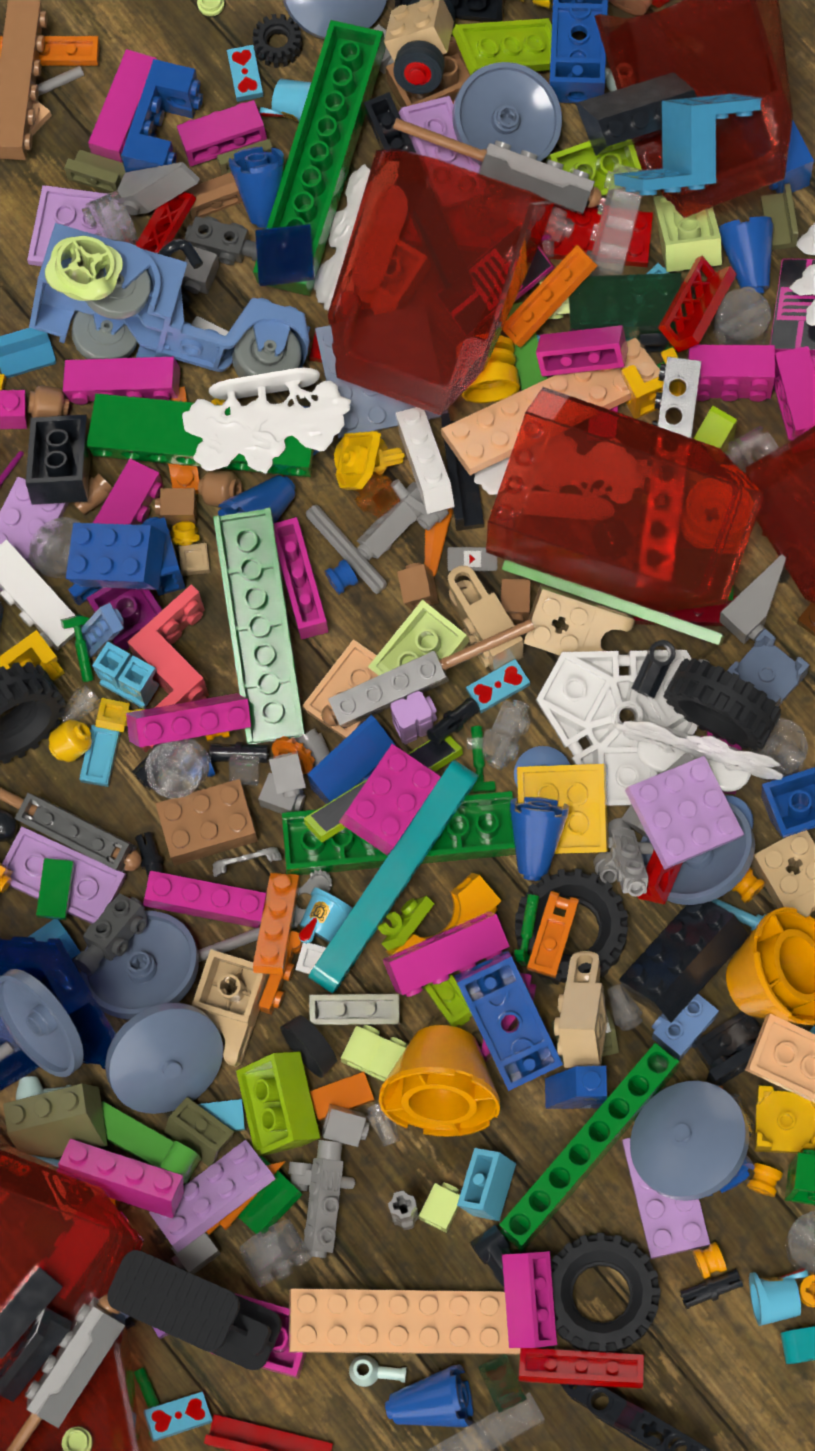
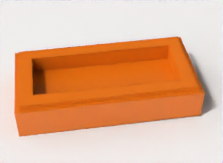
M365 1072L309 1091L318 1121L326 1119L330 1104L351 1110L375 1101Z

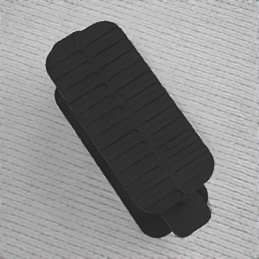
M139 1250L131 1251L124 1256L107 1294L108 1302L113 1309L253 1371L259 1370L266 1364L282 1326L279 1315L274 1311Z

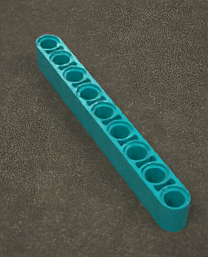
M456 760L450 763L308 976L309 979L332 994L338 989L377 931L379 924L383 922L474 786L479 775Z

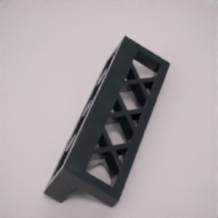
M449 413L441 414L442 428L458 421H450ZM443 438L448 476L455 506L453 507L456 531L484 528L479 485L474 482L475 473L472 475L468 474Z
M46 1307L0 1365V1396L14 1402L70 1331L72 1321Z

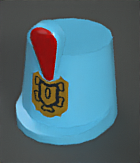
M289 79L278 80L273 92L272 109L261 107L259 114L263 117H286L299 122L311 82Z
M314 887L311 892V899L300 923V926L303 928L299 933L300 941L305 944L310 943L314 935L330 943L353 908L335 896Z
M798 1269L784 1276L774 1278H759L755 1272L750 1273L751 1303L756 1322L759 1326L801 1315V1300L795 1279L807 1277V1269Z

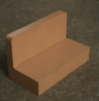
M227 173L184 191L193 194L196 198L189 211L193 221L195 216L202 218L243 202L232 173Z

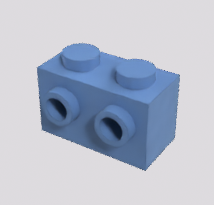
M697 994L672 1023L659 1017L652 1026L655 1030L652 1039L680 1061L692 1047V1044L700 1038L717 1018L719 1010Z

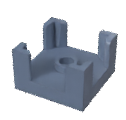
M764 629L755 639L754 647L740 662L735 661L727 672L735 673L745 682L754 684V688L764 691L767 694L766 697L774 700L777 703L775 706L779 707L807 676L810 665L801 657H797L796 662L774 645L775 636Z

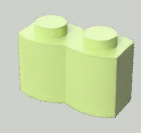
M364 1025L363 1028L356 1026L341 1056V1062L384 1082L406 1049L407 1044L395 1037H391L390 1040L384 1039L379 1036L380 1031L369 1025Z

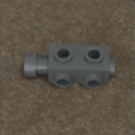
M195 216L193 225L188 226L185 240L189 241L193 247L217 254L218 260L226 265H234L235 262L242 263L244 256L250 257L252 261L256 262L263 241L259 239L256 242L251 241L248 229L240 224L231 223L228 225L220 223L213 217L201 218Z
M119 893L106 906L104 912L95 923L88 927L83 935L88 949L81 951L74 959V964L86 975L92 976L100 967L99 962L103 957L112 961L116 955L122 956L128 948L130 938L134 934L139 935L144 931L147 916L144 911V905L134 897L129 899Z

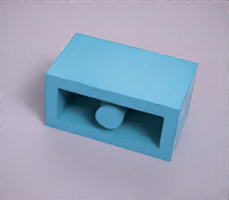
M474 1148L457 1206L472 1216L499 1221L516 1163L500 1152Z

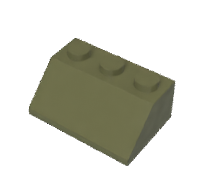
M78 1084L3 1104L7 1134L20 1155L28 1154L52 1159L61 1158L70 1139L97 1148L108 1146L100 1091L97 1086Z

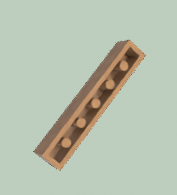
M8 0L0 57V159L26 160L27 150L32 149V134L29 133L30 125L35 124V109H32L33 101L38 100L39 89L38 84H36V76H41L42 69L39 52L44 51L45 45L42 28L47 27L48 21L47 11H43L40 0Z

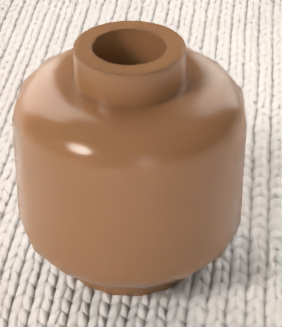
M38 385L34 391H30L27 413H31L32 418L67 416L69 399H64V393L61 388Z
M208 471L204 478L199 481L198 492L202 495L207 505L218 507L223 501L242 492V482L232 471Z

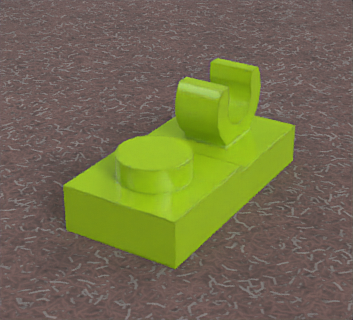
M427 896L416 900L412 898L401 908V916L396 912L388 913L386 917L391 921L392 926L389 927L386 922L378 926V930L383 935H387L381 944L388 951L403 946L433 907L434 903Z
M449 974L450 978L442 983L434 985L431 982L424 985L423 988L450 1026L456 1027L459 1025L461 1027L470 1021L472 1013L452 974Z

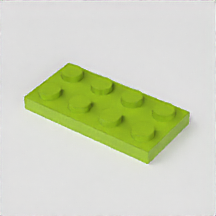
M549 18L458 24L452 30L470 75L484 66L500 62L517 63L534 71L550 70L552 24Z

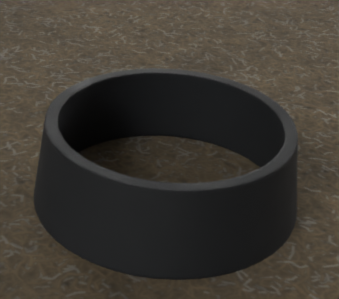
M299 1015L280 1027L281 1033L293 1052L301 1053L303 1064L316 1076L322 1078L337 1062L336 1055L329 1043L317 1028L303 1016Z

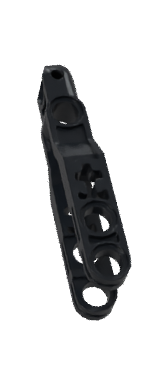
M560 1384L572 1400L587 1408L597 1419L616 1429L648 1451H677L680 1447L684 1446L687 1447L686 1451H712L646 1410L626 1401L604 1387ZM601 1396L608 1397L609 1403L605 1409L596 1410L594 1408L597 1398ZM651 1434H662V1438L664 1439L663 1443L660 1439H658L655 1436H652ZM676 1439L677 1441L674 1442V1444L669 1449L670 1444H672V1441Z

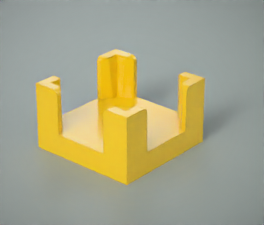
M673 347L661 353L665 364L667 357L678 358ZM635 365L621 369L622 378L631 393V398L626 401V404L634 420L657 410L654 409L656 393L663 391L664 381H659V377L644 383ZM676 381L670 385L669 390L671 394L680 396L685 393L686 387L682 382Z
M37 630L0 656V667L4 666L6 670L10 669L13 663L19 662L21 667H23L27 662H32L34 667L41 665L53 681L65 674L57 662V656Z
M758 1086L756 1091L754 1152L797 1154L798 1152L802 1153L803 1150H815V1103L793 1092L773 1091L774 1087Z

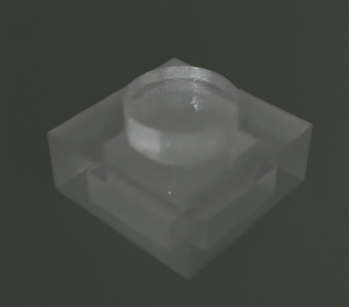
M231 754L229 760V782L240 779L241 784L258 786L260 779V757Z

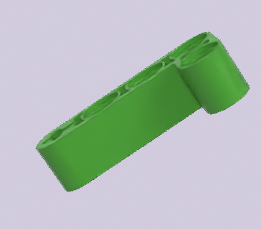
M103 1101L101 1102L107 1141L149 1165L182 1175L183 1184H187L201 1160L195 1151L178 1141L173 1142Z

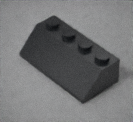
M673 72L577 102L576 106L595 156L662 135V101L697 96L694 89Z

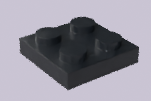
M750 1039L736 1048L737 1052L729 1059L724 1055L711 1063L706 1082L721 1086L744 1072L756 1042L753 1043Z

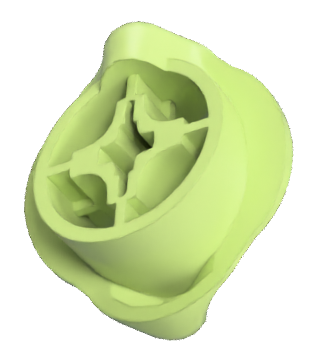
M89 236L69 237L58 242L53 248L51 258L45 268V278L53 289L64 293L72 299L79 301L100 300L109 296L115 289L118 276L122 271L123 261L118 251L96 238ZM72 258L71 263L68 264V267L63 269L61 262L65 259ZM105 268L106 276L96 279L99 271Z

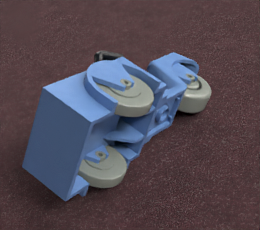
M55 223L37 280L29 328L59 336V342L65 343L70 324L73 321L71 332L73 343L80 354L87 359L128 358L134 352L138 342L139 349L136 358L174 357L176 360L216 372L226 371L233 363L234 369L240 378L303 367L308 354L310 327L307 326L305 314L294 307L280 306L264 298H252L226 336L212 329L204 330L194 327L184 321L183 309L188 308L192 304L181 286L187 262L171 258L170 256L176 251L182 250L194 269L201 267L203 261L189 241L175 239L167 243L159 253H154L128 242L114 241ZM89 236L102 241L105 245L118 251L122 257L123 267L113 292L100 300L79 301L53 289L46 281L45 268L51 258L52 250L58 242L69 237ZM72 258L65 259L61 262L63 269L68 267V264L71 263ZM105 268L99 271L96 279L106 276Z

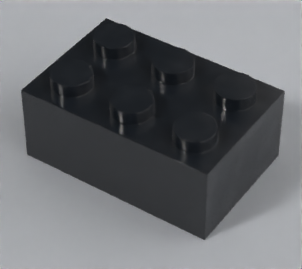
M87 414L31 418L26 487L32 505L88 502L91 451L87 448L90 428Z

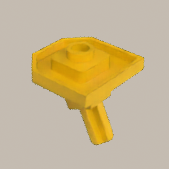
M375 431L344 434L335 474L339 487L345 490L363 489L373 475V472L385 470V467L401 464L405 457L404 453L398 447L386 450L379 449L381 433Z

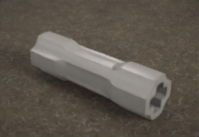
M405 1191L394 1193L392 1200L388 1203L394 1224L400 1226L403 1230L414 1228L415 1222L419 1219L414 1196L408 1195ZM406 1208L407 1212L401 1213V1210Z

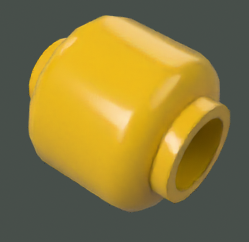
M68 719L63 722L49 736L50 752L56 759L66 762H74L87 752L92 744L91 732L88 726L74 719Z

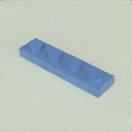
M111 603L100 607L81 628L83 639L87 644L89 658L100 654L107 641L111 642L124 629L122 626L123 618L116 608L113 609Z

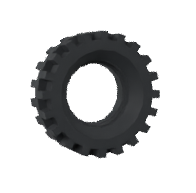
M686 658L680 663L663 695L667 699L666 703L673 706V710L676 713L685 716V720L695 723L699 726V729L712 733L716 738L725 739L732 745L738 744L744 749H748V747L752 750L763 749L781 716V709L775 706L777 703L772 699H768L764 691L754 688V684L745 682L739 678V675L731 674L725 671L723 667H714L704 660L701 663L694 658L691 660Z
M19 662L13 663L12 667L7 670L4 666L0 667V715L18 705L10 713L0 718V760L4 764L10 763L11 758L18 755L19 758L25 756V751L30 748L34 750L38 748V742L43 738H49L50 730L60 725L58 718L65 714L63 706L66 703L63 696L42 666L37 665L34 667L32 662H27L23 667H21Z
M575 868V872H565V869H560L558 874L549 876L547 873L541 876V881L536 885L532 883L528 887L527 894L521 897L519 901V908L515 916V936L518 950H520L522 943L521 930L527 896L529 894L539 896L533 936L529 940L527 951L529 956L532 953L550 892L560 893V897L567 899L574 897L580 899L579 904L588 908L597 919L599 926L598 937L593 946L587 951L598 954L601 968L600 975L604 977L608 974V970L617 964L626 945L628 916L622 904L623 900L620 895H616L612 890L613 886L608 881L606 883L598 879L599 875L593 872L591 875L582 873V869ZM563 954L556 978L539 973L537 975L540 978L547 977L551 979L552 983L559 985V982L566 983L572 955ZM581 964L578 967L579 972L589 973L591 964Z
M597 1233V1235L593 1236L584 1235L579 1237L578 1240L566 1244L558 1255H555L552 1259L551 1274L555 1326L558 1335L562 1339L572 1344V1347L578 1350L615 1353V1351L631 1347L633 1343L645 1335L657 1314L660 1288L657 1279L658 1275L650 1263V1258L647 1254L644 1255L635 1243H629L618 1235L608 1236L604 1235V1233ZM596 1266L610 1267L619 1272L627 1281L630 1291L629 1304L624 1313L617 1319L606 1323L592 1322L583 1317L576 1309L572 1297L573 1286L578 1276L585 1270Z

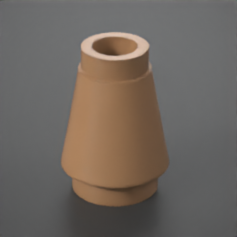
M98 473L94 478L91 476L89 479L88 502H73V504L85 515L88 511L104 502L113 487Z

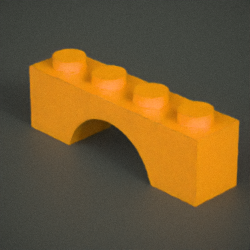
M471 873L450 892L453 900V914L448 925L439 933L488 911L496 913L498 910L496 906L501 900L479 874ZM411 934L403 946L389 951L386 950V953L391 956L433 936L420 937Z

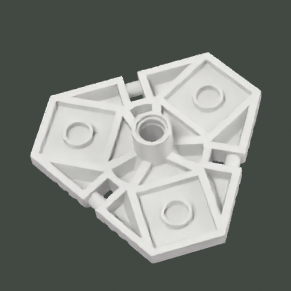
M647 650L629 651V655H619L618 651L562 652L536 698V702L555 730L565 748L568 747L572 752L573 757L571 759L575 765L606 764L607 806H631V802L625 792L627 787L660 774L647 768L640 761L637 753L639 741L628 739L624 736L623 732L613 727L618 722L622 723L619 719L621 710L628 709L632 711L635 718L634 721L650 720L662 727L690 735L695 733L698 725L688 722L684 719L685 716L676 713L673 710L674 707L666 703L667 699L663 697L680 663L686 658L688 660L692 659L687 650H675V659L670 664L654 699L631 689L646 657ZM654 650L655 659L665 662L668 659V651ZM619 666H629V675L619 676ZM586 736L591 746L583 750L578 740Z

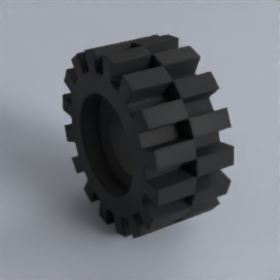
M272 14L271 20L267 16L264 17V23L262 24L259 21L256 24L257 29L254 28L253 30L255 54L258 55V59L261 62L265 60V65L269 67L271 62H273L274 68H279V63H283V67L288 66V60L294 63L296 61L295 55L299 57L301 54L300 49H302L299 25L297 22L294 24V20L291 17L286 20V15L281 14L280 19H277L276 14ZM275 34H283L288 38L287 43L278 48L269 46L267 40Z

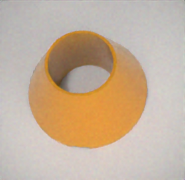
M779 908L765 915L730 960L726 970L728 991L732 1000L742 1012L748 1016L765 1019L766 1015L771 1013L790 1023L815 1025L814 918L811 916L804 917L797 913L795 908Z
M448 1025L429 1026L416 1032L382 1084L379 1092L380 1108L390 1120L406 1129L408 1124L423 1128V1134L451 1137L476 1133L490 1126V1120L494 1117L497 1118L500 1111V1099L476 1038L461 1028Z

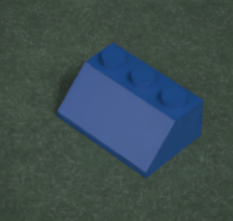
M372 715L308 773L311 789L325 804H328L368 779L391 744H394Z
M815 767L783 777L782 780H774L762 784V801L772 825L782 838L815 828Z

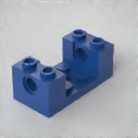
M553 0L550 86L554 90L559 103H577L604 94L608 0ZM576 31H583L587 36L583 40H576L571 35Z
M153 59L121 154L125 172L176 163L177 154L172 152V142L156 138L155 131L157 125H162L164 112L193 119L196 109L200 110L203 94L200 93L201 82L197 79L196 69Z
M508 950L454 976L508 1091L563 1065ZM507 1015H514L518 1019V1025L512 1031H506L501 1027V1021Z

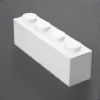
M423 405L396 412L400 438L426 513L430 514L455 507L451 483Z
M6 539L0 544V588L3 590L0 592V595L10 606L15 604L22 611L19 614L21 619L29 627L34 625L41 632L40 635L48 646H53L58 651L75 636L74 628L63 629L60 619L72 617L75 614Z

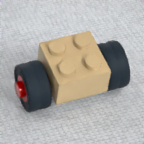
M412 0L408 6L401 5L391 11L384 43L394 61L393 72L395 80L408 92L415 94L429 93L436 89L442 80L445 68L443 54L448 52L455 22V9L449 0Z

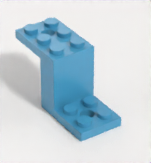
M732 93L663 100V168L614 174V185L625 187L626 192H640V195H656L657 190L664 189V192L674 193L681 192V187L688 186L690 190L705 189V184L716 183V119L729 118V114L736 113V116H752L753 111L764 110V98Z

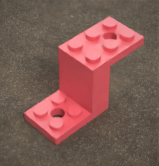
M192 584L128 641L133 656L156 668L152 678L169 694L156 707L207 699L206 697L209 696L204 678L170 645L181 637V631L189 624H196L202 618V612L205 611L200 593ZM154 745L145 746L141 748L145 752H147L150 748H153Z

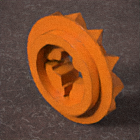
M282 736L280 739H276L272 745L274 756L298 751L302 773L308 774L312 770L315 759L311 756V750L306 749L303 743H298L293 737L289 739L286 736Z

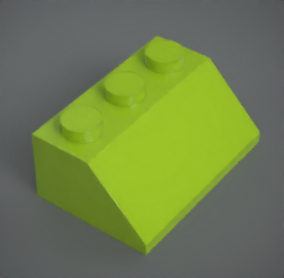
M590 141L546 157V161L552 160L563 164L562 170L573 173L574 169L590 174L588 179L595 181L593 186L601 191L602 196L625 188L614 185V174L642 171L633 144L595 156Z
M300 1052L273 1053L236 1071L253 1148L259 1157L302 1147L320 1139Z

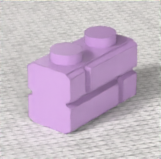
M420 691L408 695L406 700L401 698L391 703L392 722L402 743L405 745L417 740V736H426L427 730L433 727L434 721H437L435 714L437 711L430 696L425 698Z

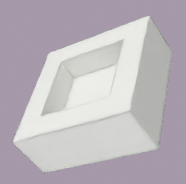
M303 943L295 970L310 974L326 947L312 943Z

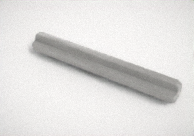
M313 505L306 511L307 518L376 594L384 590L387 586L384 578L359 553L357 548L318 505Z

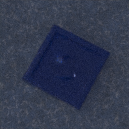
M310 224L255 230L260 286L315 280L312 227Z

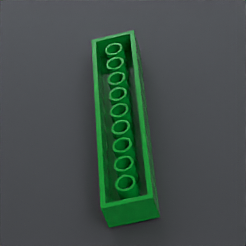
M330 20L253 270L258 284L311 296L366 115L364 102L371 99L385 53L386 45L384 43L383 31Z

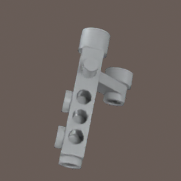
M397 479L390 484V487L398 498L357 540L360 544L357 550L368 560L372 557L379 558L385 551L390 549L391 544L410 524L417 520L424 529L430 530L436 522L440 523L448 515V510L444 509L427 514L416 482H412L405 488Z
M621 818L613 819L608 824V848H610V852H602L596 855L593 861L595 872L600 876L602 882L606 883L608 881L613 883L617 879L620 882L623 893H629L635 897L647 892L648 875L641 854H652L654 848L650 842H637L634 830H631V827Z
M319 1140L317 1158L313 1159V1164L289 1163L288 1174H291L290 1182L300 1191H307L308 1185H310L303 1249L309 1250L308 1256L326 1258L327 1252L333 1253L340 1188L353 1189L355 1185L353 1177L342 1176L344 1161H341L343 1144L341 1142Z

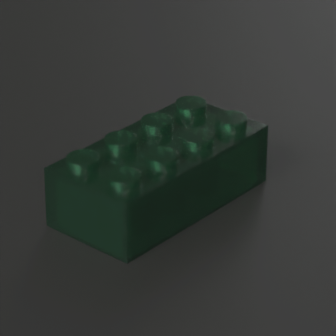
M681 273L588 276L569 296V331L623 325L626 340L633 338L640 340V334L662 333L658 327L681 287ZM672 321L670 327L677 334L676 323Z

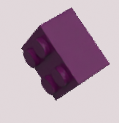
M102 588L87 597L93 613L108 603H111L113 609L116 608L123 618L122 626L124 629L111 642L124 651L130 649L128 641L162 611L149 589Z

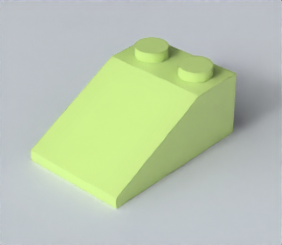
M708 189L653 196L666 272H680L691 269L696 258L703 256L711 267L722 265L721 236Z
M422 600L368 668L379 676L432 651H435L439 658L442 659L463 650L469 642V637Z

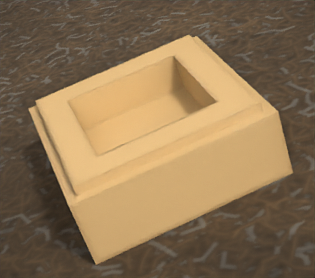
M207 543L178 546L182 576L210 573Z

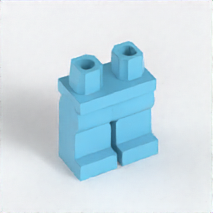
M108 641L92 665L98 678L101 679L99 682L101 686L143 709L146 708L159 687V683L152 679L156 672L155 667L135 656L131 658L130 653Z

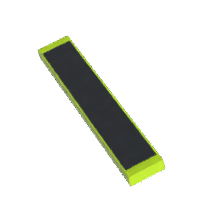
M448 736L440 745H434L429 740L408 753V755L433 772H436L463 755L462 747L451 736ZM367 779L304 818L305 825L321 842L346 828L339 821Z

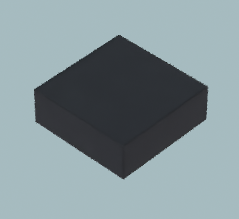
M663 333L640 334V347L644 348L647 353L663 352L668 348L669 341Z

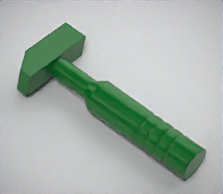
M76 615L60 620L63 629L74 628L76 637L75 648L82 681L88 682L94 680L87 644L83 639L80 625L85 624L90 618Z
M482 726L471 727L473 766L479 777L470 791L473 793L495 792V781L484 782L483 768L485 766Z
M532 894L527 896L521 930L520 950L515 949L514 953L515 960L521 966H528L530 959L527 951L529 940L533 936L539 896Z
M145 1367L134 1371L133 1373L148 1409L159 1406V1401L152 1388Z

